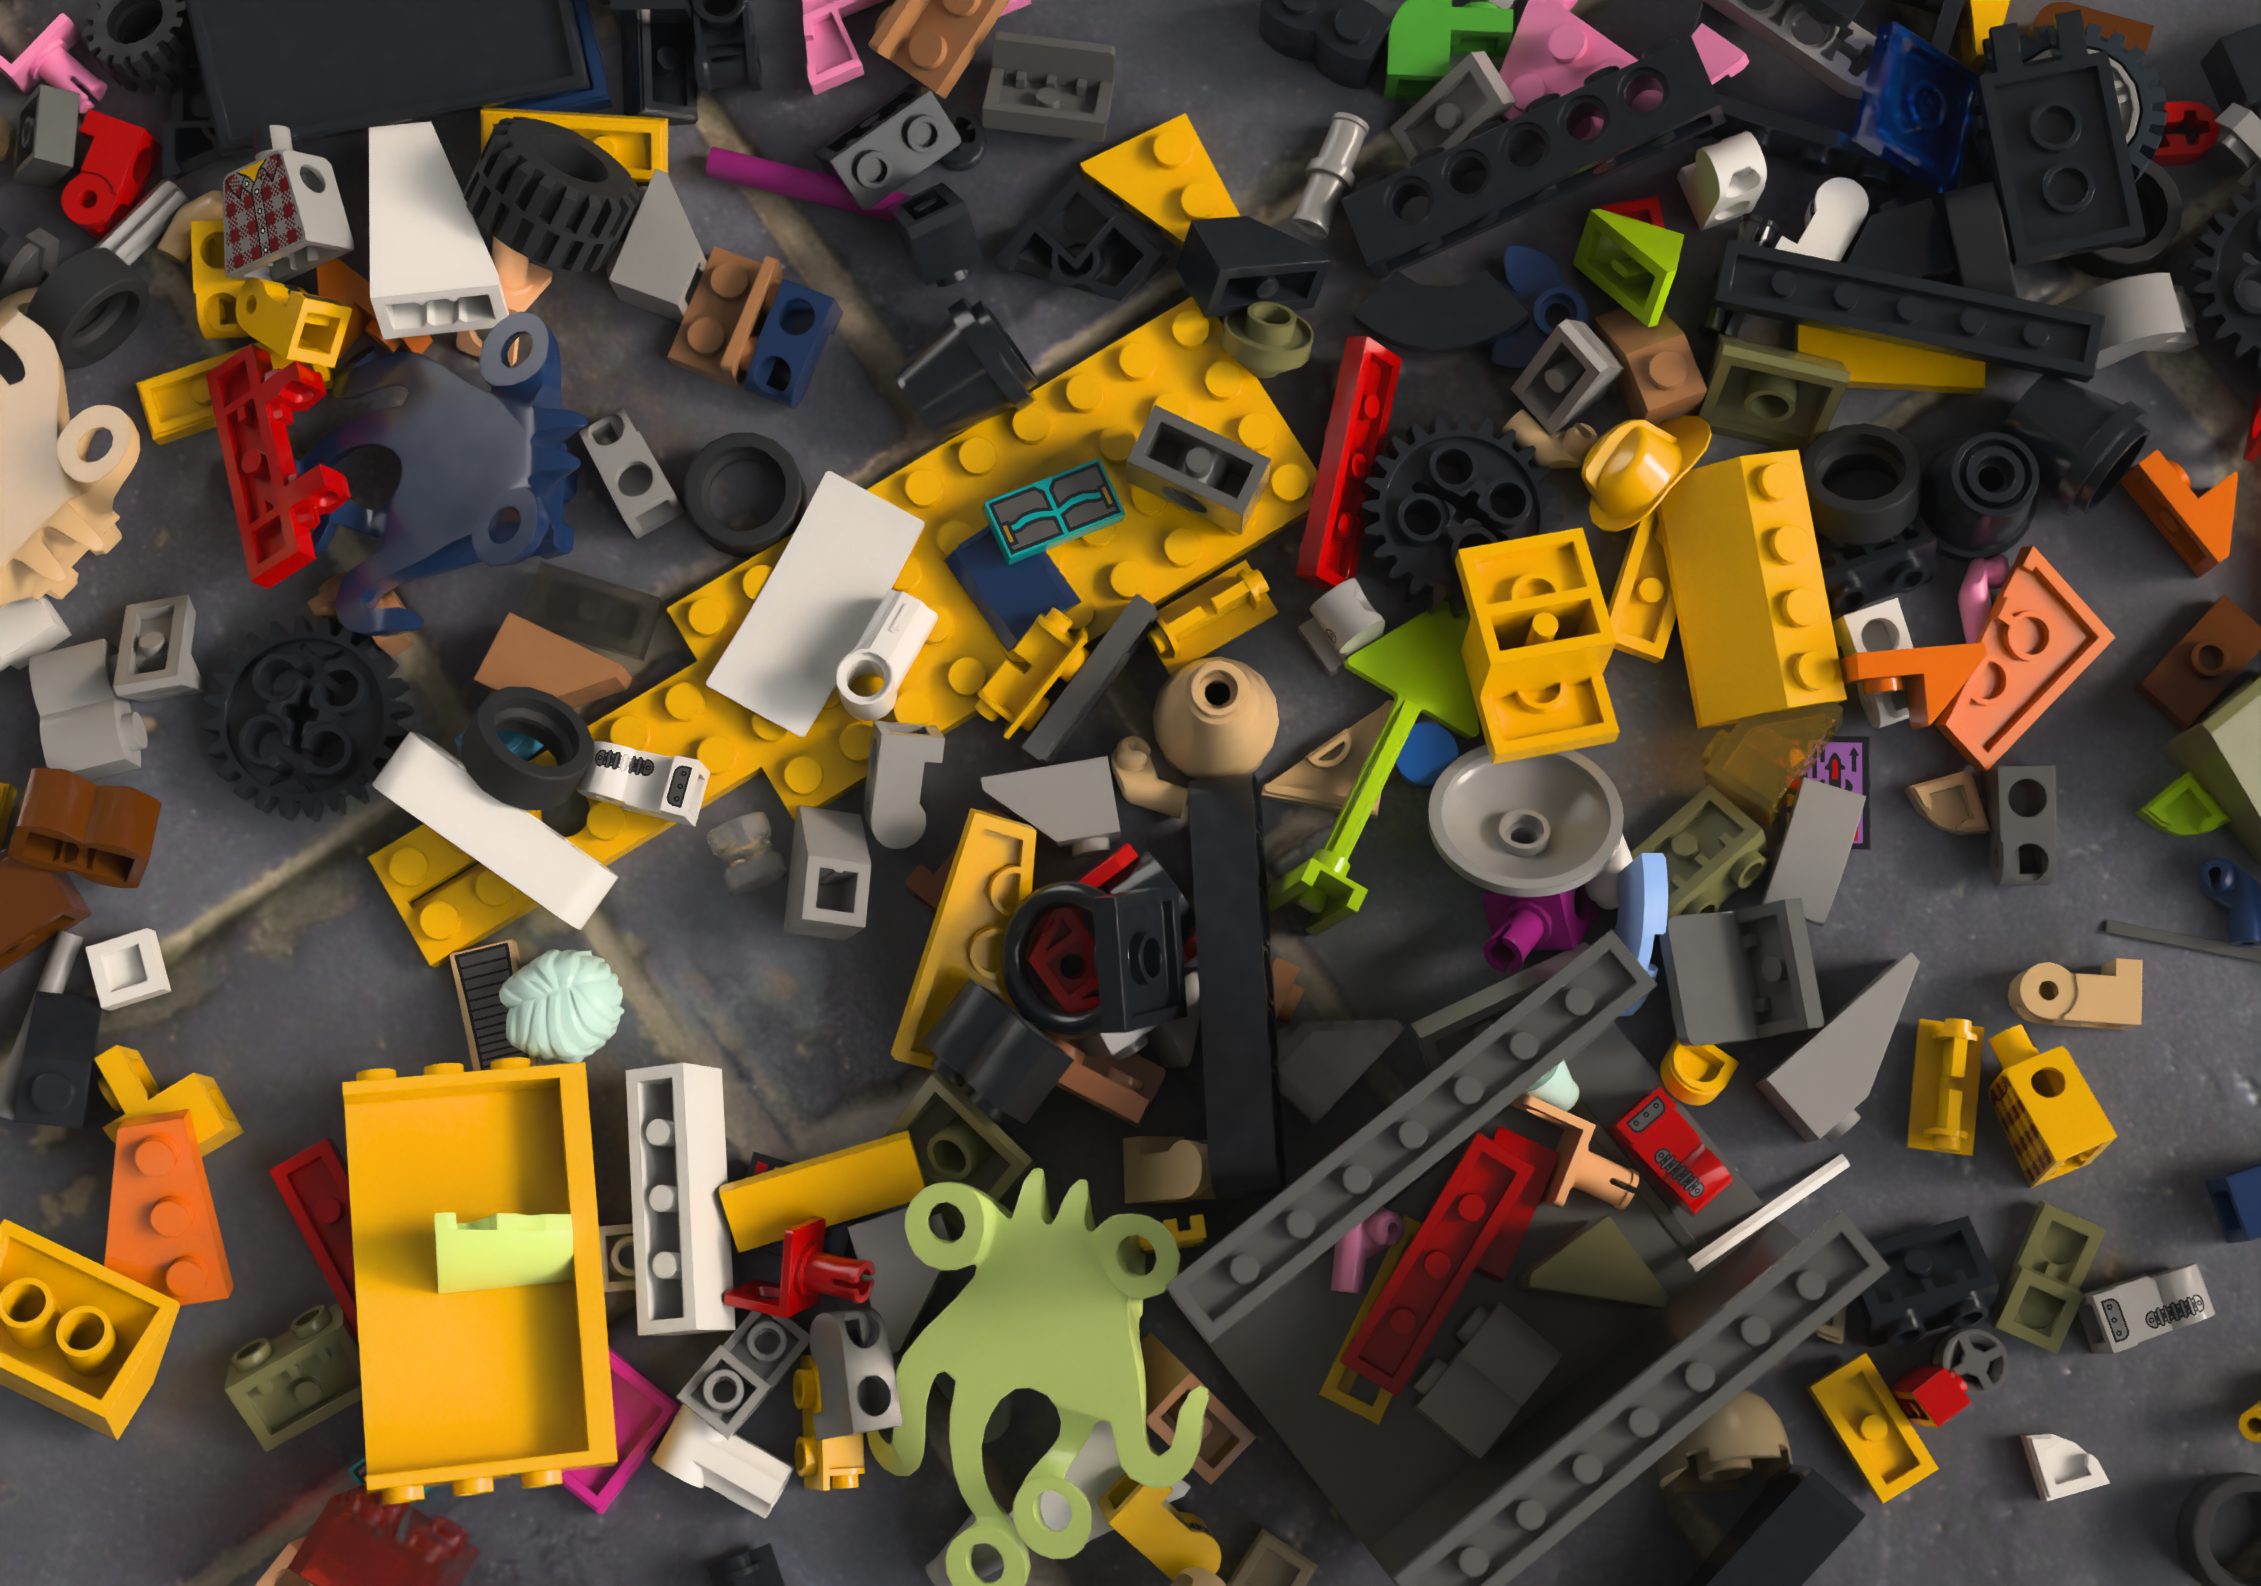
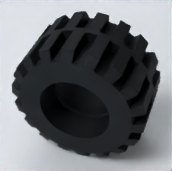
M526 117L504 118L495 125L463 192L464 199L468 202L466 206L470 213L478 219V223L499 241L532 260L573 272H581L582 270L593 272L607 264L640 198L638 186L631 178L629 172L600 146L562 126Z

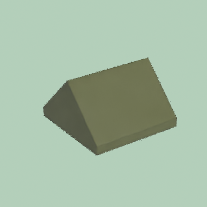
M1718 334L1705 381L1708 391L1699 405L1697 416L1709 423L1711 433L1783 450L1798 449L1799 453L1804 454L1805 449L1817 437L1827 432L1848 386L1850 372L1841 361Z
M937 1070L931 1074L883 1136L887 1137L909 1130L926 1187L935 1183L959 1182L983 1191L1000 1203L1037 1166L1004 1131L973 1104L954 1083L941 1075ZM948 1202L935 1206L963 1234L965 1222L960 1210Z
M1609 1215L1588 1221L1516 1276L1515 1289L1643 1309L1666 1308L1668 1296L1667 1292Z

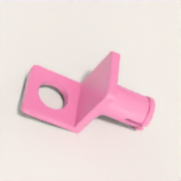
M64 13L60 14L12 64L0 55V73L25 95L41 79H44L52 87L80 93L78 112L81 114L87 113L88 109H92L95 106L88 100L89 97L77 86H82L98 101L103 98L107 90L105 82L95 77L68 53V50L81 38V34L72 20Z

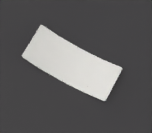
M827 471L772 574L736 635L708 677L706 685L795 735L804 737L837 685L836 672L839 663L847 654L854 651L888 590L893 587L925 526L924 521L845 478Z

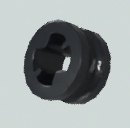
M953 108L944 111L956 131L958 129H966L969 141L974 140L973 144L962 143L959 151H950L937 161L951 171H966L974 168L981 162L986 153L987 141L982 121L975 113L967 109Z

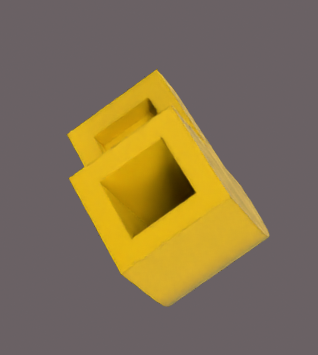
M115 1045L94 1058L103 1074V1077L98 1079V1086L104 1098L115 1111L120 1112L123 1110L125 1113L103 1127L106 1135L115 1144L117 1129L124 1119L190 1109L201 1157L244 1133L214 1078L193 1072L161 1092L138 1050Z

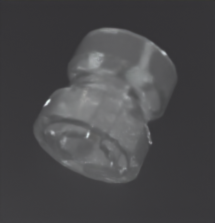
M755 812L732 819L712 829L706 835L713 855L721 857L726 870L722 878L730 896H740L762 889L779 881L789 873L783 855L773 850L769 840L773 830L764 812Z

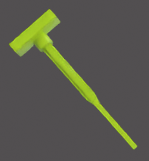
M1443 600L1433 614L1427 613L1426 610L1354 653L1344 661V666L1347 670L1392 695L1394 703L1323 848L1316 849L1312 858L1273 882L1268 890L1270 911L1291 901L1311 912L1312 916L1305 930L1314 936L1358 913L1368 892V889L1346 877L1350 869L1348 859L1419 713L1425 714L1466 739L1470 740L1479 734L1478 712L1461 654V647L1470 622L1468 606H1466L1465 611L1459 618H1453L1449 601Z

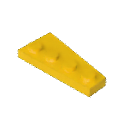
M970 808L891 1050L894 1060L935 1070L930 1063L936 1054L922 1040L969 977L996 993L1019 1012L1004 984L1000 964V950L1003 932L1011 914L1019 903L1032 893L1037 831L1032 826Z

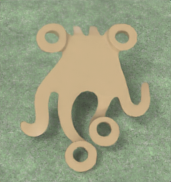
M39 287L20 290L0 301V339L16 352L25 370V376L22 381L11 385L0 374V608L9 602L20 601L29 597L38 601L45 594L56 599H63L77 585L79 574L72 566L88 550L96 556L107 554L122 539V534L115 525L120 516L112 509L113 501L120 487L133 470L140 453V436L135 424L118 407L95 405L81 411L70 421L64 369L54 341L42 327L24 315V313H27L28 305ZM106 429L110 431L113 436V442L108 453L98 461L88 462V453L92 440L100 430Z

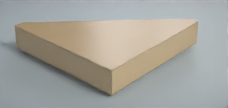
M1387 700L1384 702V705L1349 729L1343 730L1305 756L1302 761L1271 782L1264 784L1261 798L1340 813L1394 701ZM1381 793L1369 818H1377Z

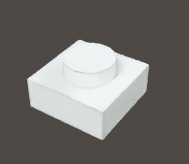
M145 928L85 947L102 1009L111 1011L172 992L156 931Z

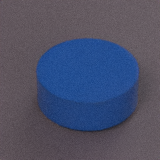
M1428 722L1414 724L1394 764L1396 772L1402 780L1413 787L1421 789L1433 788L1442 772L1458 758L1456 741L1440 725Z

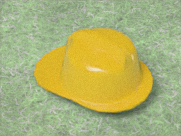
M1686 415L1666 420L1656 426L1643 419H1634L1620 423L1600 436L1588 451L1581 473L1582 480L1591 494L1589 512L1592 522L1602 531L1618 532L1634 526L1647 517L1663 500L1667 492L1697 463L1707 450L1712 436L1709 423L1699 416Z

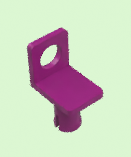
M1585 884L1579 886L1582 896V907L1578 917L1574 906L1576 888L1563 893L1542 897H1518L1486 890L1482 895V902L1491 937L1486 941L1483 951L1489 965L1503 973L1506 972L1509 966L1510 973H1514L1521 968L1531 950H1574L1600 915V907L1587 895Z

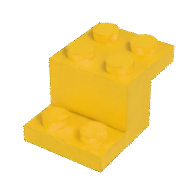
M1583 527L1458 549L1455 563L1471 617L1461 647V654L1492 765L1615 742L1620 731L1603 673L1617 641Z

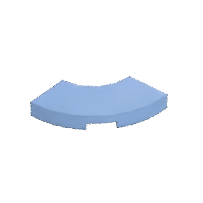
M1641 853L1618 873L1619 905L1614 932L1655 981L1658 968L1655 964H1651L1650 958L1654 934L1666 933L1668 911L1666 857H1664L1663 853ZM1650 991L1619 1016H1632L1645 1002Z

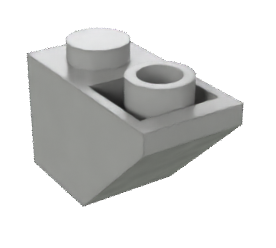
M655 169L648 187L641 186L639 188V202L630 217L633 223L625 242L618 241L610 255L606 272L619 301L682 323L707 261L668 174Z
M800 805L797 807L783 932L846 941L865 928L871 860L860 814Z

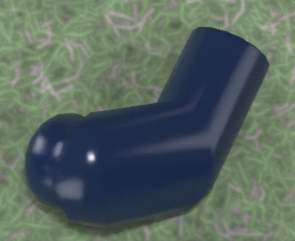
M2214 857L2206 860L2198 871L2199 887L2210 899L2228 913L2230 945L2236 947L2261 945L2260 885L2238 865L2226 858Z

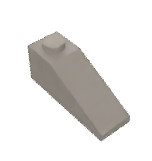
M1912 952L1892 962L1824 1022L1825 1027L1817 1028L1754 1084L1806 1143L1819 1140L1824 1135L1832 1143L1860 1120V1115L1854 1109L1869 1096L1920 963Z

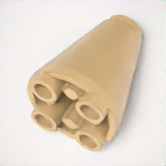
M1222 656L1195 659L1175 670L1160 688L1152 713L1155 739L1167 763L1174 769H1178L1185 775L1196 779L1254 772L1271 751L1279 725L1276 698L1264 677L1244 662ZM1205 692H1209L1216 699H1220L1226 693H1229L1230 698L1225 704L1216 706L1207 701Z

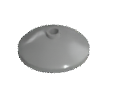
M1487 744L1466 752L1442 772L1432 789L1428 808V826L1434 846L1443 860L1456 873L1486 890L1518 897H1542L1575 889L1596 877L1605 869L1616 854L1622 837L1624 821L1623 806L1615 785L1599 766L1584 755L1574 750L1492 765Z

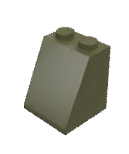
M2260 669L2194 721L2188 728L2165 744L2161 750L2182 774L2190 771L2232 820L2226 823V826L2261 865Z

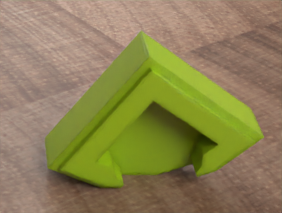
M2190 771L2181 775L2135 812L2138 817L2153 829L2177 837L2204 835L2232 821Z

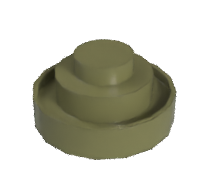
M1256 302L1248 307L1247 314L1225 316L1220 343L1225 352L1243 367L1247 368L1253 376L1272 378L1279 373L1299 368L1309 360L1314 331L1308 322L1295 314L1290 308L1274 302Z

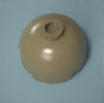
M1743 1389L1659 1458L1655 1465L1659 1486L1662 1488L1670 1483L1673 1493L1713 1494L1742 1489L1741 1478L1760 1471L1762 1484L1773 1481L1788 1473L1793 1466L1788 1438L1779 1416L1764 1398Z

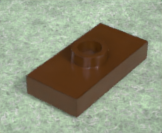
M2223 594L2216 599L2134 688L2183 731L2202 714L2261 650V626Z

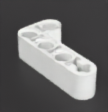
M409 732L372 783L374 788L550 912L579 930L583 928L618 879V876L613 871L528 811L503 804L484 792L467 773L463 762L419 733Z

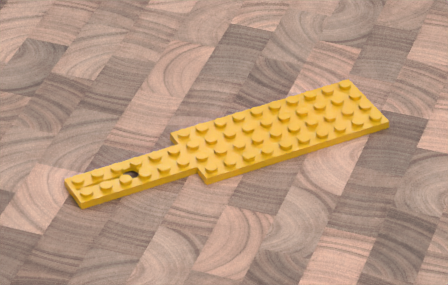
M1190 297L1033 390L1032 393L1036 401L1022 411L1014 407L969 428L867 489L872 494L924 521L925 526L891 589L898 592H906L921 600L927 607L938 614V621L897 690V699L893 709L886 716L874 721L936 725L940 732L945 735L980 714L974 707L981 699L977 692L987 683L1006 658L1023 672H1026L1031 666L1029 662L1013 651L1014 648L1010 651L1005 649L944 562L951 552L959 547L958 545L989 525L982 511L984 502L1100 458L1125 512L1123 520L1046 550L1081 600V603L1064 614L1073 622L1067 632L1074 637L1083 626L1089 629L1088 641L1083 646L1085 649L1090 648L1104 638L1136 593L1156 608L1309 515L1312 488L1318 471L1257 377L1253 376L1247 368L1243 367L1225 352L1220 343L1223 325L1218 317L1204 318L1194 298ZM1154 405L1271 459L1269 481L1242 535L1127 482V459ZM794 533L666 608L697 661L587 726L593 741L614 743L635 750L669 757L677 755L700 760L711 772L700 810L762 772H765L794 821L799 805L822 809L866 782L873 721L859 720L850 715L841 702L837 685L804 737L795 735L706 685L708 677L745 620ZM863 674L852 682L850 691L861 697H869L879 692L883 687L884 681L879 676ZM548 750L529 761L541 766H558L555 757ZM585 796L590 806L587 824L579 833L565 838L604 866H607L677 823L623 810L621 806ZM526 810L543 822L542 810ZM426 824L419 826L367 857L429 965L434 968L449 961V954L471 948L541 906L482 863H478L432 892L412 902L479 862Z

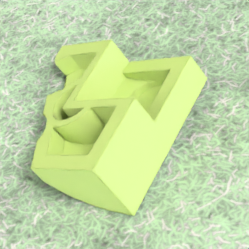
M456 1213L434 1214L438 1294L573 1281L574 1253L571 1214L520 1215L516 1213H496L477 1222L457 1223Z

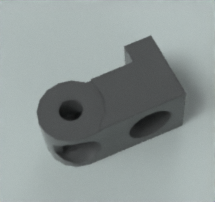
M2056 765L1997 766L1990 768L1988 771H1981L1982 796L1987 798V822L1990 828L1988 834L1990 833L1989 869L1994 885L2030 886L2051 884L2055 875L2057 858Z
M860 1307L823 1312L817 1315L811 1325L809 1334L812 1358L818 1366L823 1412L813 1414L816 1441L903 1426L892 1350L889 1347L885 1324L879 1312L872 1307Z

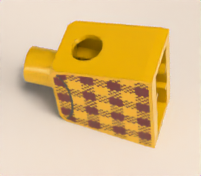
M2025 1024L2004 1030L1988 1040L2003 1069L1988 1088L1989 1098L2031 1188L2090 1164L2118 1137L2069 1052L2063 1046L2040 1054Z

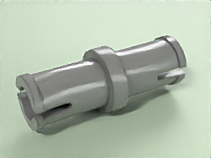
M1338 112L1334 114L1318 157L1311 159L1306 168L1305 176L1308 182L1297 211L1290 222L1291 227L1305 237L1316 240L1326 238L1342 194L1350 192L1354 183L1355 176L1352 169L1363 140L1370 128L1363 119L1350 113Z

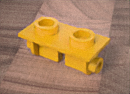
M1244 560L1158 610L1159 619L1155 620V626L1148 632L1146 638L1171 676L1175 670L1195 659L1205 657L1278 614V610L1266 593L1269 591V587L1258 569L1252 570L1247 560Z
M1054 607L1047 615L1040 613L1033 625L1014 647L1013 651L1031 664L1027 671L1023 672L1006 658L987 683L977 692L981 699L974 706L975 709L991 722H995L1000 715L1004 717L1007 722L1003 736L1008 740L1019 726L1027 732L1035 726L1051 703V701L1044 697L1046 692L1058 677L1068 683L1090 655V652L1083 647L1088 641L1089 629L1083 626L1074 637L1067 632L1073 622Z
M1946 1018L1945 1022L1918 1019L1906 1148L1973 1156L1984 1027L1972 1026V1021L1957 1018Z
M802 1355L801 1369L796 1370L793 1379L794 1402L797 1409H802L803 1436H799L795 1444L796 1471L800 1477H804V1489L830 1490V1476H832L833 1489L859 1487L858 1474L865 1473L863 1433L816 1441L813 1414L823 1412L818 1366L812 1355Z

